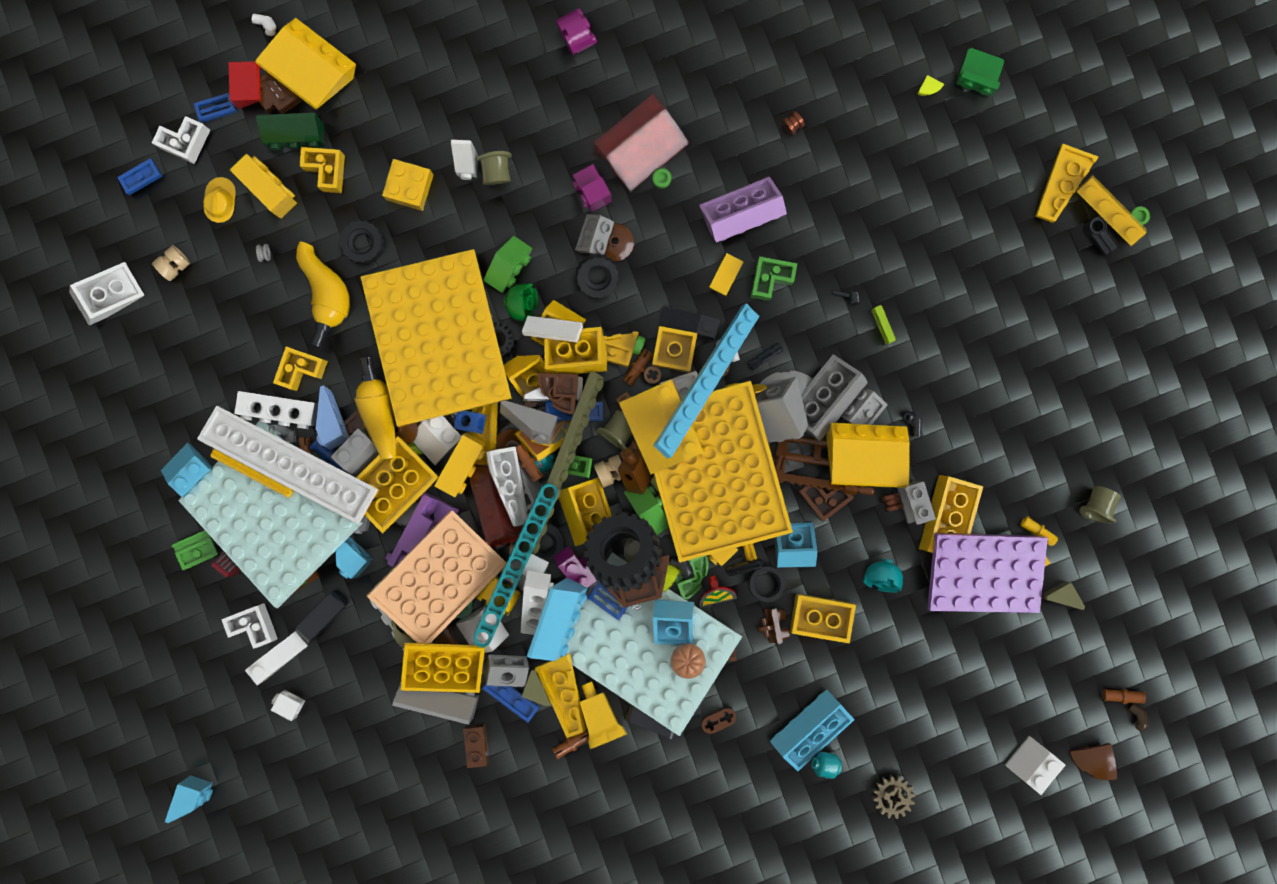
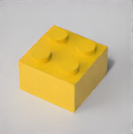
M393 159L382 196L387 201L423 211L433 179V173L430 169Z
M659 326L652 366L690 373L697 333Z

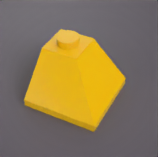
M540 355L516 356L504 364L507 377L522 399L525 394L540 388L538 372H547L545 370V362Z

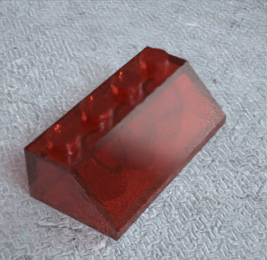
M488 465L476 468L474 474L469 479L486 543L491 548L517 540L523 525L513 526L491 477Z

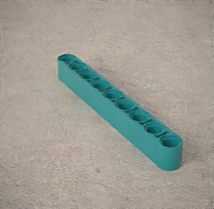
M545 483L541 486L476 627L474 642L479 647H486L491 643L556 501L558 489L551 483ZM546 487L554 489L552 497L547 498L543 495ZM538 505L546 507V512L543 515L539 516L535 513V508ZM530 523L537 524L538 529L535 533L527 531V526ZM522 541L529 543L530 546L527 551L519 550L518 546ZM514 559L520 560V568H511V561ZM504 578H511L513 580L512 586H503L502 581ZM496 596H503L505 602L502 605H496L494 598ZM488 614H494L497 617L494 623H488L485 620ZM480 632H485L488 634V639L480 641L477 635Z

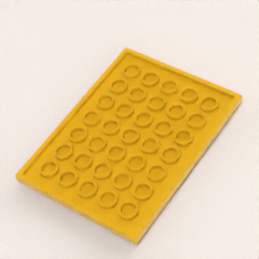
M474 249L361 276L397 427L512 399Z
M751 381L713 391L693 422L705 450L704 453L654 473L679 563L793 533Z

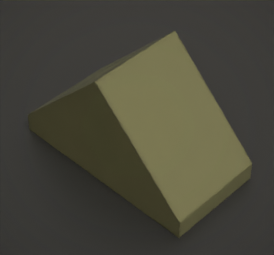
M1064 581L1041 596L1043 599L1082 610L1085 608L1071 582Z
M534 667L530 672L522 697L541 705L549 706L551 702L536 671V667Z

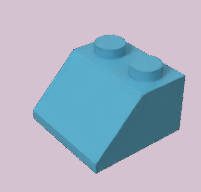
M187 443L164 466L161 472L167 483L181 497H185L212 470L213 466L193 446Z
M790 523L793 533L775 537L777 568L816 567L817 544L813 523Z
M351 537L336 550V566L340 569L339 573L347 579L360 576L374 560Z
M655 600L653 612L654 644H693L694 602Z
M189 776L180 782L176 787L165 822L170 823L194 811L199 806H202L204 802L209 801L213 792L211 789L212 782L194 776Z

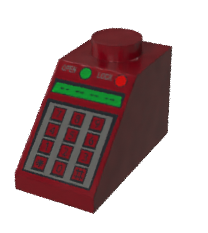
M225 552L211 565L226 578L238 575L241 571Z

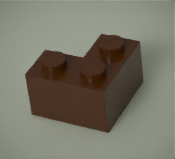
M805 485L797 490L799 495L822 522L854 498L852 495L844 493L843 490L836 492L831 489L825 493L819 487L813 488L812 486L806 487Z

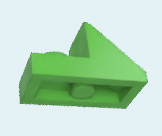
M575 456L574 461L568 468V474L589 478L592 459Z

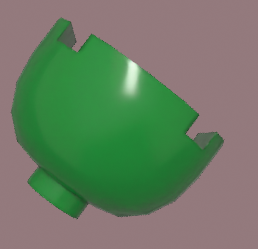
M517 284L508 291L504 298V307L513 319L526 322L527 316L536 317L533 313L534 308L538 309V294L536 288L531 287L533 284Z

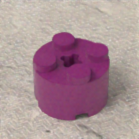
M580 8L556 20L557 27L568 44L567 46L572 55L578 54L597 43L594 34L590 32L589 22L583 16Z

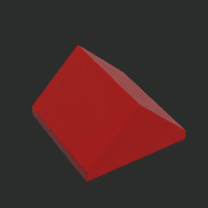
M255 61L228 62L230 101L239 109L261 101L260 66Z

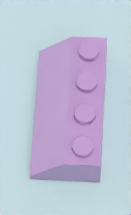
M770 177L699 205L715 242L723 241L787 214L783 196Z

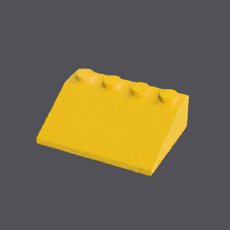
M294 18L285 25L255 60L257 65L316 110L353 80L356 67L353 61L297 18Z
M673 379L619 402L650 474L684 462L705 451L693 424L672 457L667 459L653 446L682 401Z
M831 423L826 435L831 484L899 488L909 486V436L906 426Z
M400 437L396 438V457L381 459L378 455L356 477L378 489L364 515L384 533L439 478Z
M405 643L401 671V690L479 693L485 647H479L478 645Z

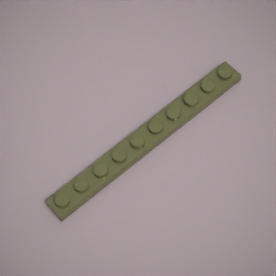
M590 371L547 483L553 484L558 489L556 500L560 497L561 486L568 477V468L575 459L577 445L582 441L584 427L589 423L591 409L596 405L597 394L603 387L604 377ZM546 487L543 495L547 498L553 496L554 489ZM538 505L535 513L539 516L543 515L546 512V507ZM554 505L531 553L533 555L539 551V543L542 536L546 533L547 522L553 515ZM531 523L528 532L535 533L538 529L537 524ZM524 541L521 551L529 549L530 545L528 542Z

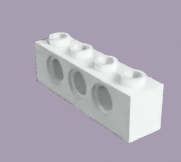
M238 391L234 414L241 415L240 418L252 421V417L260 418L259 422L271 423V420H276L278 425L290 426V423H295L297 428L309 429V426L316 425L318 404ZM257 403H260L261 410L260 412L256 413L254 410V406ZM275 406L280 408V413L277 416L273 414ZM294 409L299 410V416L296 419L292 417Z
M527 571L523 593L521 633L535 634L549 590L554 586V583L550 582L551 574Z

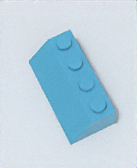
M566 578L550 588L527 657L556 661L567 654L569 646H567L568 642L575 632V629H573L574 625L581 615V612H579L580 608L587 599V595H585L587 587Z
M826 690L819 694L814 702L805 707L795 719H792L770 742L781 756L799 771L851 724L854 718Z

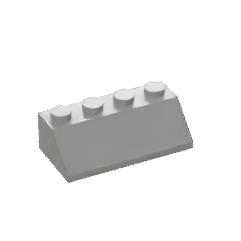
M834 354L801 393L808 422L805 432L818 441L822 440L827 434L831 423H835L868 383L860 371Z
M400 682L392 706L469 725L474 717L479 695L469 692L402 691Z

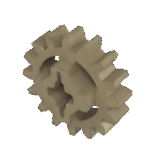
M889 775V780L882 777L883 783L877 782L876 784L879 788L873 789V792L877 794L872 797L873 801H876L875 807L877 809L880 808L879 812L882 815L886 812L888 818L893 814L898 819V814L900 813L906 816L904 811L911 812L909 805L915 804L911 798L916 796L913 792H910L913 790V787L907 785L908 781L906 779L901 782L899 775H897L896 779ZM901 787L904 788L906 796L901 794ZM895 794L897 795V798H896V797H893V799L890 798V796H894ZM881 798L886 800V806L883 805Z

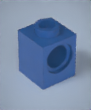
M469 411L458 412L454 417V429L483 434L486 415ZM470 417V424L467 426V420Z

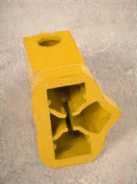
M592 682L582 685L586 700L579 703L589 732L588 743L590 749L627 735L624 727L618 723L605 693L597 695Z

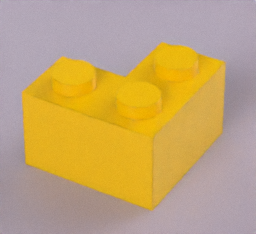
M301 147L300 167L305 172H319L317 187L323 192L342 193L345 155L340 150Z
M286 347L273 383L297 391L303 373L322 379L328 361Z

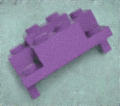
M424 492L420 496L421 500L393 553H387L385 557L388 560L387 564L395 567L451 509L456 514L459 509ZM432 513L434 514L435 520L430 518V515Z

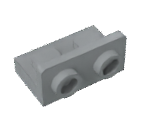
M586 214L575 250L587 254H605L614 222L601 215Z
M864 387L841 417L850 424L872 425L888 404L874 391Z

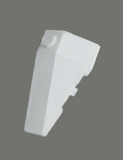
M516 446L486 451L489 472L514 527L523 525L528 513Z

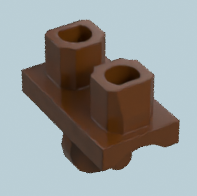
M775 608L763 609L765 618H761L762 626H758L757 631H763L764 638H769V643H783L784 639L790 637L789 629L787 627L780 628L779 621L786 620L785 610Z

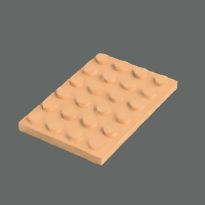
M451 509L367 594V597L417 643L430 644L504 568L506 562Z

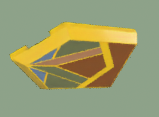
M557 421L549 445L539 444L531 440L521 430L517 431L515 435L539 462L561 448L571 421Z

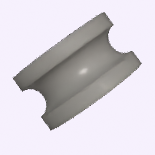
M268 244L256 246L258 261L263 262L264 259L270 261L271 254Z

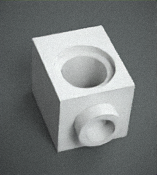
M284 690L280 694L277 693L273 698L271 711L292 721L297 718L305 700Z

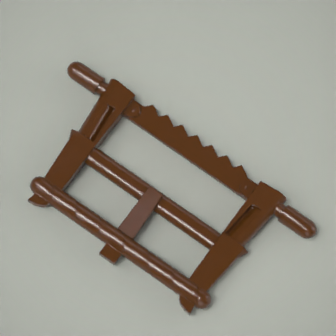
M802 436L799 439L792 438L778 442L777 451L773 458L775 459L774 466L779 483L787 481L792 485L796 483L799 486L803 484L806 487L812 486L813 488L819 487L820 489L825 487L827 490L833 489L836 492L843 490L844 493L856 495L857 492L866 495L874 494L875 491L871 487L831 484L829 480L784 473L786 460L829 466V459L820 458L821 447H827V440L822 439L818 441L815 438ZM788 441L814 445V456L787 452Z

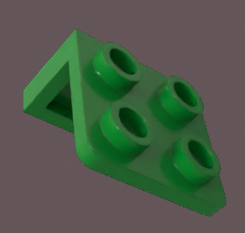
M970 48L965 56L956 84L966 89L978 91L983 95L992 96L999 88L1000 82H998L1004 60Z

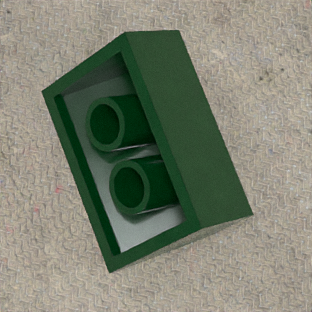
M315 113L256 115L262 143L269 150L277 151L281 150L282 147L297 150L305 146L307 148L325 146L324 123Z

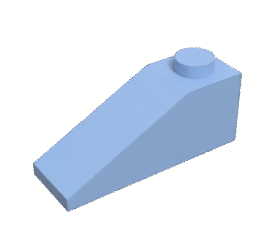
M323 385L320 387L316 420L318 436L316 438L321 446L331 450L343 444L349 438L332 391Z

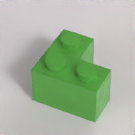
M513 236L495 254L483 281L501 293L507 288L511 289L516 282L515 275L517 276L523 265L526 266L531 260L529 255L533 248Z
M759 256L750 297L769 301L772 297L774 283L792 286L797 264Z
M651 484L643 495L627 492V490L624 492L637 515L641 519L644 518L648 521L656 535L669 528L664 508L661 509L663 503L659 496L654 497L657 493Z

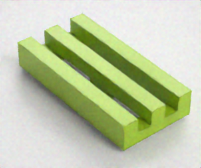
M882 306L873 308L871 311L885 345L896 341Z

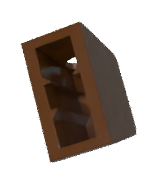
M627 448L621 453L623 460L618 467L619 475L627 492L643 495L654 473L650 474L640 450Z

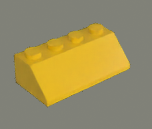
M939 475L931 502L936 519L926 522L919 549L933 553L935 533L971 534L983 486Z

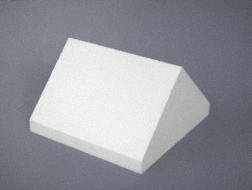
M486 605L456 622L469 645H476L474 642V632ZM488 614L485 618L488 623H494L497 619L494 614ZM501 621L491 643L485 647L484 653L494 651L509 636ZM480 632L477 638L480 641H485L488 639V634Z

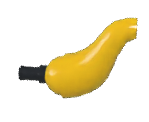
M299 242L296 250V259L311 286L312 314L316 321L314 327L316 330L310 345L322 349L326 334L330 332L331 327L338 326L343 322L344 318L348 317L350 297L347 287L341 278L315 256L314 247L308 243Z
M373 356L361 357L362 382L356 390L354 400L362 422L380 458L396 457V439L393 408L388 387L383 381L378 379L377 373L374 371Z

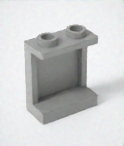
M924 481L910 482L909 486L905 488L896 487L897 492H900L901 495L900 501L904 505L902 508L907 523L915 522L916 524H922L936 519Z

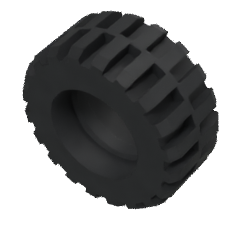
M622 512L621 515L612 513L610 518H606V516L601 518L602 522L599 524L595 523L592 526L593 531L588 532L586 536L588 541L584 542L583 547L586 565L593 576L604 587L608 588L610 586L614 591H618L621 588L625 592L629 591L630 587L634 589L640 588L639 584L643 582L647 584L650 581L649 577L651 575L655 576L657 573L655 567H660V557L662 556L661 544L652 526L644 518L641 519L639 515L633 513L630 516L628 512ZM632 538L640 543L639 552L631 562L615 566L606 561L607 552L616 541Z

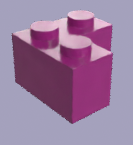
M593 164L573 175L574 181L572 184L576 192H581L580 197L585 209L589 208L593 212L612 202L611 193Z
M570 546L554 556L558 567L567 578L587 588L597 581L586 565L587 562L584 556L579 559Z

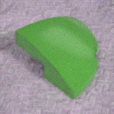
M707 555L688 560L694 571L692 577L684 579L680 571L674 581L680 596L685 600L695 595L702 587L700 583L703 576H707L708 573Z

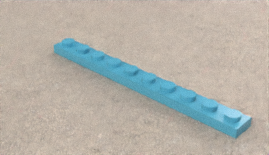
M747 303L741 306L653 446L667 459L675 453L759 318Z

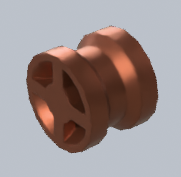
M792 111L788 118L784 117L781 120L784 128L790 135H794L798 128L802 129L805 126L802 117L796 111Z
M900 492L881 497L882 501L885 502V512L904 507L900 501Z

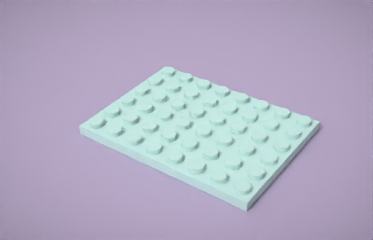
M258 422L255 425L282 439L268 423ZM219 461L185 497H181L178 500L275 608H279L363 524L360 521L358 525L296 491L293 492L290 498H287Z
M611 553L607 560L609 564L615 566L628 563L614 553ZM596 581L591 585V587L585 594L587 595V597L592 592L597 583L600 581ZM601 588L598 589L599 592H601L603 595L608 597L618 606L623 608L616 599L607 594ZM670 589L667 592L663 591L662 598L655 599L688 602ZM595 594L593 596L616 614L619 613L617 609ZM587 598L580 608V618L574 625V635L567 645L569 646L567 654L570 653L572 665L680 736L742 636L694 605L693 644L703 651L706 664L699 676L692 679H684L674 673L670 664L672 652L679 645L654 644L653 612L655 600L629 606L618 621Z

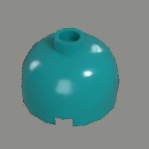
M882 559V561H876L867 568L863 583L872 588L873 584L879 587V591L897 593L898 589L902 590L903 574L900 568L893 564L892 560Z

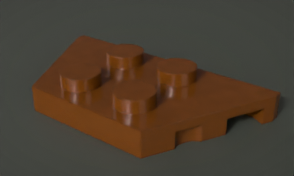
M670 556L660 557V567H655L657 573L655 576L651 575L649 577L650 581L647 584L644 582L639 584L640 588L634 589L630 587L629 591L623 592L621 588L618 591H614L609 586L607 590L615 596L623 608L662 598Z

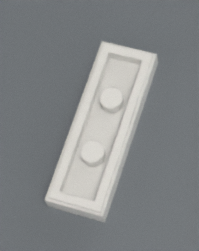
M527 316L522 333L524 336L578 342L583 324L582 322Z

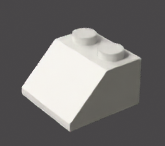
M442 416L423 421L418 426V434L414 444L436 466L456 448L462 436Z
M1028 736L1005 766L1042 795L1065 767V764L1032 737Z

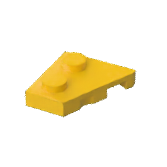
M635 331L624 335L616 334L611 337L604 336L607 362L628 368L639 332Z

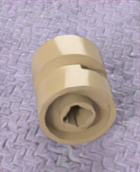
M171 245L164 252L165 256H159L152 262L155 269L168 281H171L178 275V270H184L190 264L187 257L174 245Z
M618 454L608 458V462L602 461L594 465L604 488L614 484L615 479L618 481L622 480L618 472V467L621 464Z

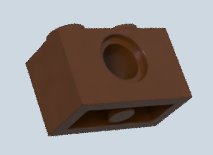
M485 723L466 725L463 732L467 768L487 766L489 754Z

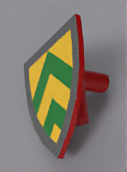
M711 576L708 578L711 590L699 599V607L737 599L734 590L719 587L716 576Z

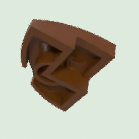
M538 372V383L544 396L547 395L553 402L552 406L562 412L574 414L577 400L578 374Z
M1110 743L1094 747L1085 746L1069 751L1072 760L1083 772L1086 771L1093 778L1100 780L1117 779L1115 757Z

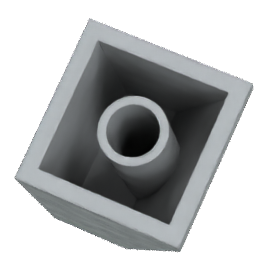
M793 377L763 384L767 385V388L758 392L755 397L768 442H782L787 439L801 438L808 427V422L797 378Z
M358 428L331 458L345 471L357 477L379 453L367 430Z

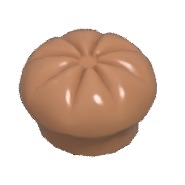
M685 643L679 645L672 652L670 664L676 675L684 679H692L702 673L705 668L706 658L698 646Z

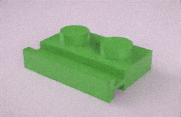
M205 530L172 545L182 570L189 569L220 555L214 539Z

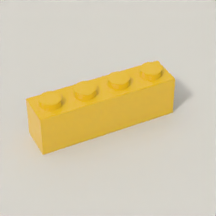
M1093 175L1077 189V192L1130 246L1147 233L1146 228Z

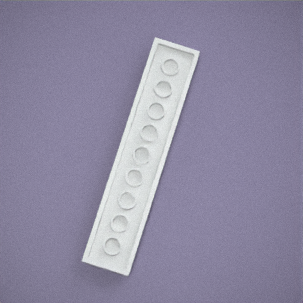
M219 406L215 407L197 438L201 442L358 525L378 491L375 487Z

